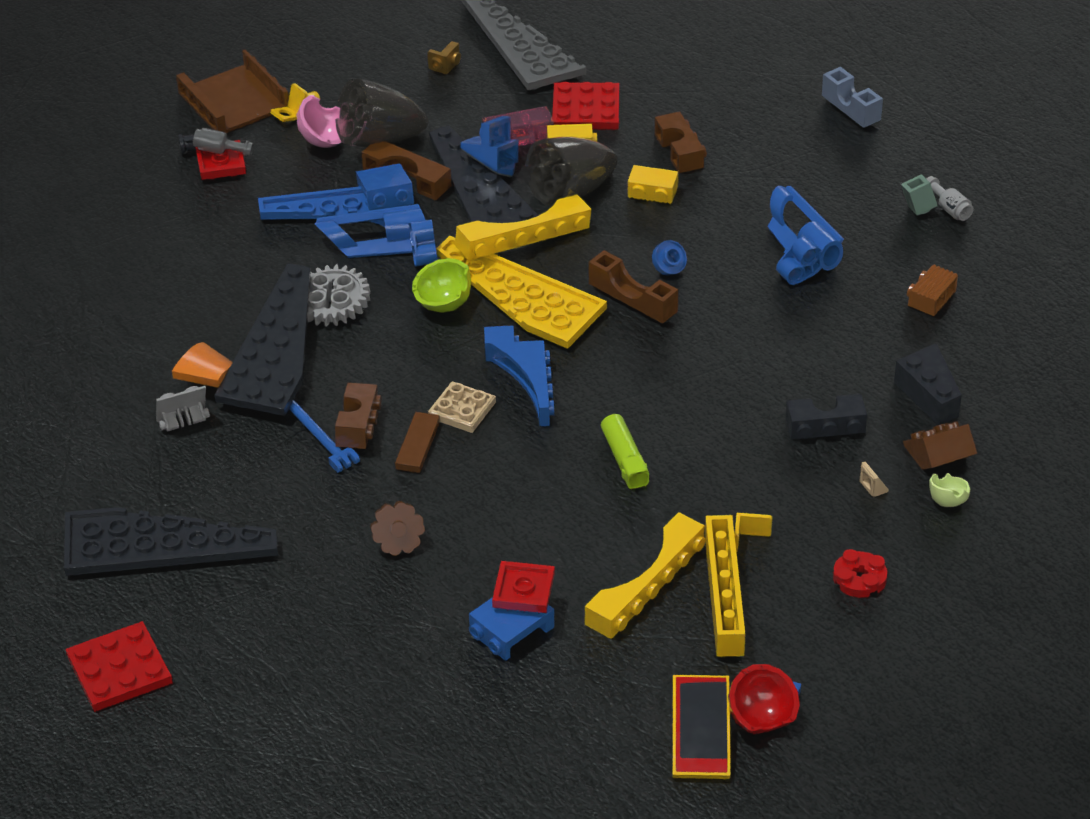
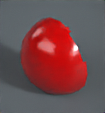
M754 664L741 670L732 681L728 694L729 711L735 722L752 734L772 731L794 722L800 706L798 691L792 679L781 669L768 664Z

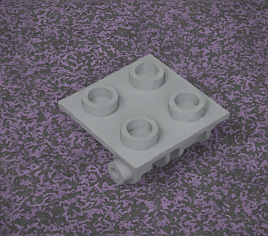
M192 386L183 392L176 394L167 393L156 399V421L159 422L161 431L166 430L168 432L178 429L179 424L181 428L184 427L182 415L185 416L187 424L191 425L189 413L193 424L206 421V418L210 417L208 408H205L206 386Z

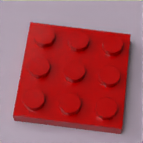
M554 83L552 125L592 124V129H619V83Z
M143 621L65 649L67 658L94 712L173 683L172 676Z

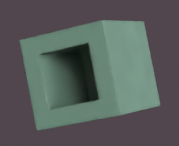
M922 174L901 184L908 207L916 215L928 213L932 208L938 206L931 184Z

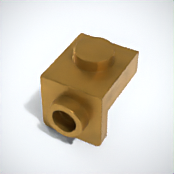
M451 41L442 52L430 49L428 51V68L448 74L460 62L459 43Z

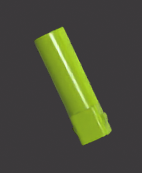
M619 414L607 416L601 422V429L618 463L622 478L629 489L648 485L649 471L647 464L640 455L623 417Z

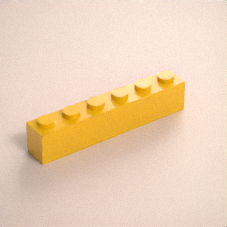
M732 515L706 516L705 544L716 656H744L745 626Z

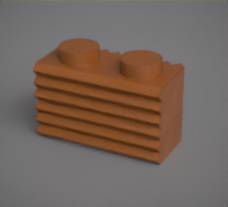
M935 264L928 271H922L916 284L912 283L908 288V306L935 316L947 300L951 298V295L955 293L958 279L957 273L949 272L948 269L945 270L940 268V266L936 267Z

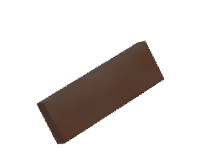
M415 412L396 459L395 469L416 473L421 472L439 426L440 415Z

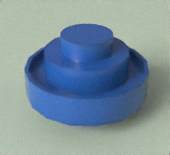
M668 240L655 247L652 261L657 271L663 275L672 276L684 269L687 257L684 248L678 242Z

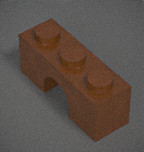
M681 112L655 117V136L662 147L671 146V162L678 173L704 168V158L707 157L706 148L704 145H701L696 132L692 131L689 121L684 119Z
M347 383L344 393V412L339 411L335 424L336 447L366 449L368 439L373 438L374 424H377L378 410L381 409L382 397L377 395V385Z

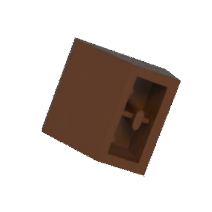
M958 421L937 425L927 431L922 430L910 434L912 439L903 441L904 447L921 469L937 467L977 454L969 424L959 425Z

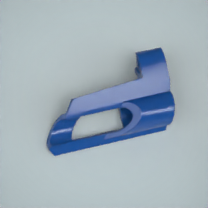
M777 186L771 195L770 209L773 217L768 228L785 249V254L777 263L776 271L790 285H795L814 276L822 268L824 270L834 269L843 256L841 243L844 238L792 186ZM788 201H793L812 221L800 229L798 236L785 224L783 219L784 206Z
M419 204L317 218L315 226L348 258L413 253L415 267L427 265L437 260L432 219L425 220ZM365 221L374 222L386 228L387 238L355 242L339 225Z

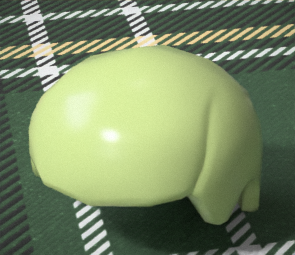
M947 473L942 479H939L937 474H933L929 480L932 499L940 506H958L969 498V484L962 478L952 477Z

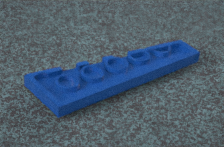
M361 186L258 198L261 219H317L320 217L369 211L367 197Z

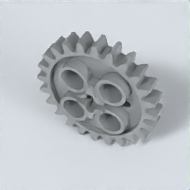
M336 264L333 269L326 265L323 271L317 267V273L311 272L310 294L308 298L309 309L307 312L308 323L315 320V325H319L322 321L325 326H328L330 322L337 326L339 320L347 323L348 317L356 319L355 313L362 314V308L368 307L367 301H370L369 284L367 278H363L361 272L356 274L355 268L348 271L346 265L339 269L338 264Z

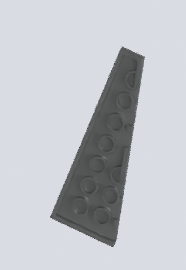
M461 0L527 90L586 75V66L584 64L580 66L575 62L573 56L565 55L561 47L550 44L547 37L532 26L524 25L521 22V18L518 16L513 17L508 13L506 7L498 6L495 0Z

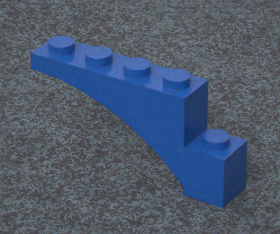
M513 326L484 327L486 361L497 364L522 385L534 403L539 425L550 426L549 415H554V400H549V398H553L552 383L547 384V382L551 381V367H546V365H550V352L545 350L544 340L519 342V335L514 336Z

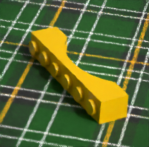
M576 194L558 199L548 211L525 221L513 223L474 221L456 226L455 246L469 261L589 228L591 208Z
M678 512L663 527V547L653 565L641 576L626 584L601 590L585 606V625L610 639L619 631H623L628 621L634 615H638L650 599H654L663 585L671 582L675 573L681 567H685L696 552L702 550L706 542L704 537L705 525Z

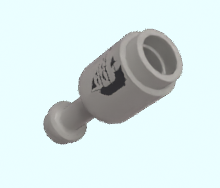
M933 176L927 178L933 192L940 197V207L953 218L964 221L972 215L974 208L970 200L954 188L945 190L939 185L937 178Z

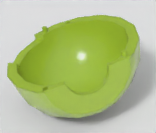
M446 258L436 260L427 264L417 273L413 280L412 292L418 303L428 310L440 313L454 311L467 301L470 294V270L467 264L457 259Z

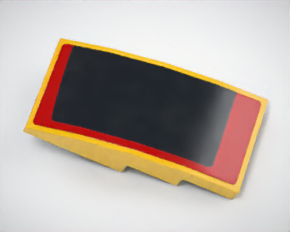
M673 675V778L730 779L729 676Z

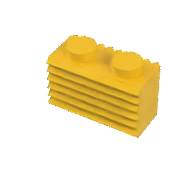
M633 165L628 179V197L638 200H655L656 202H664L665 204L668 202L671 204L678 188V171Z

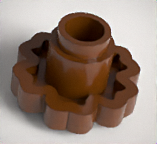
M402 501L396 502L394 506L384 504L381 509L375 512L377 521L370 525L373 540L376 543H380L383 552L396 556L401 550L410 553L420 545V538L418 536L424 533L425 527L422 516L415 513V509L411 504H405Z

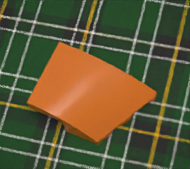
M201 342L191 347L181 357L173 368L172 375L174 379L219 388L233 362L209 345Z

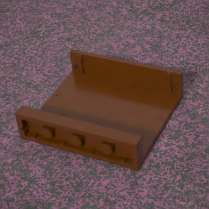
M245 49L242 50L244 65L196 83L184 72L176 75L178 93L213 130L228 133L272 116L270 113L271 109L288 106L289 93L287 89L282 87L277 79L272 77L266 68L261 66L256 58L251 56Z

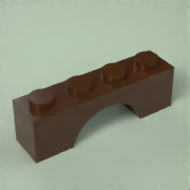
M378 138L362 151L363 170L400 163L406 174L416 179L417 193L436 201L452 187L450 168Z
M605 250L589 261L590 285L662 324L678 312V289L661 280H658L651 287L639 284L629 275L623 260Z

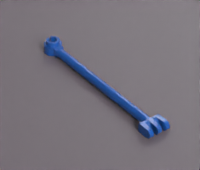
M293 400L289 410L332 454L329 457V465L337 473L343 471L342 465L345 468H349L352 466L351 461L354 464L360 462L358 454L352 448L341 450L339 447H336L333 440Z

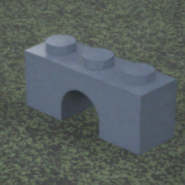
M842 67L823 74L822 96L863 128L881 120L882 97L870 88L857 93L854 87V76Z

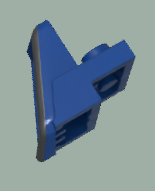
M501 116L481 123L480 136L462 141V151L494 173L512 177L515 171V163L518 162V140L511 139V117Z

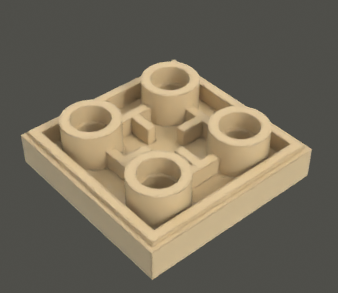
M452 381L430 408L428 414L440 415V422L473 433L496 403V396Z

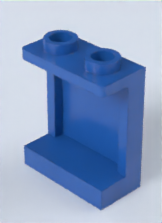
M400 163L356 171L358 187L361 186L367 197L369 211L414 204L412 182Z
M492 597L469 613L470 634L473 638L480 640L488 646L493 654L499 655L505 661L510 658V648L534 630L541 628L547 633L554 628V609L549 605L547 613L500 609L492 607Z

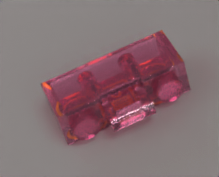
M547 106L482 118V123L501 116L511 117V139L518 140V146L533 144L539 140H547V125H554Z

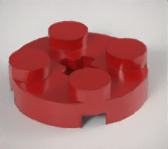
M853 549L846 550L843 556L835 562L833 580L835 584L837 582L840 585V590L849 596L858 598L869 597L871 592L878 590L877 593H879L886 585L887 568L885 560L880 555H873ZM857 572L864 573L861 577L856 576Z

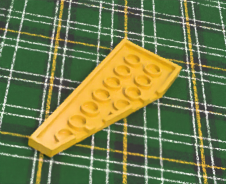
M449 236L436 248L437 256L440 259H457L467 264L471 275V285L527 332L568 349L607 309V301L498 255L491 254L468 261L455 246V238Z

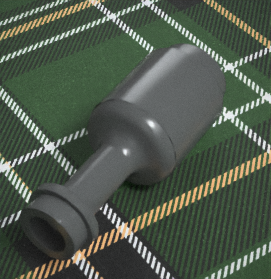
M207 128L196 129L193 138V146L198 147V150L223 154L225 149L243 152L244 156H251L254 149V143L250 141L245 143L231 141L227 139L225 132Z

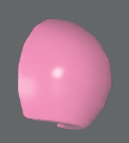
M314 95L308 96L302 101L296 114L298 130L306 141L320 148H330L337 146L347 139L351 129L346 112L337 106L324 108L319 104V98Z

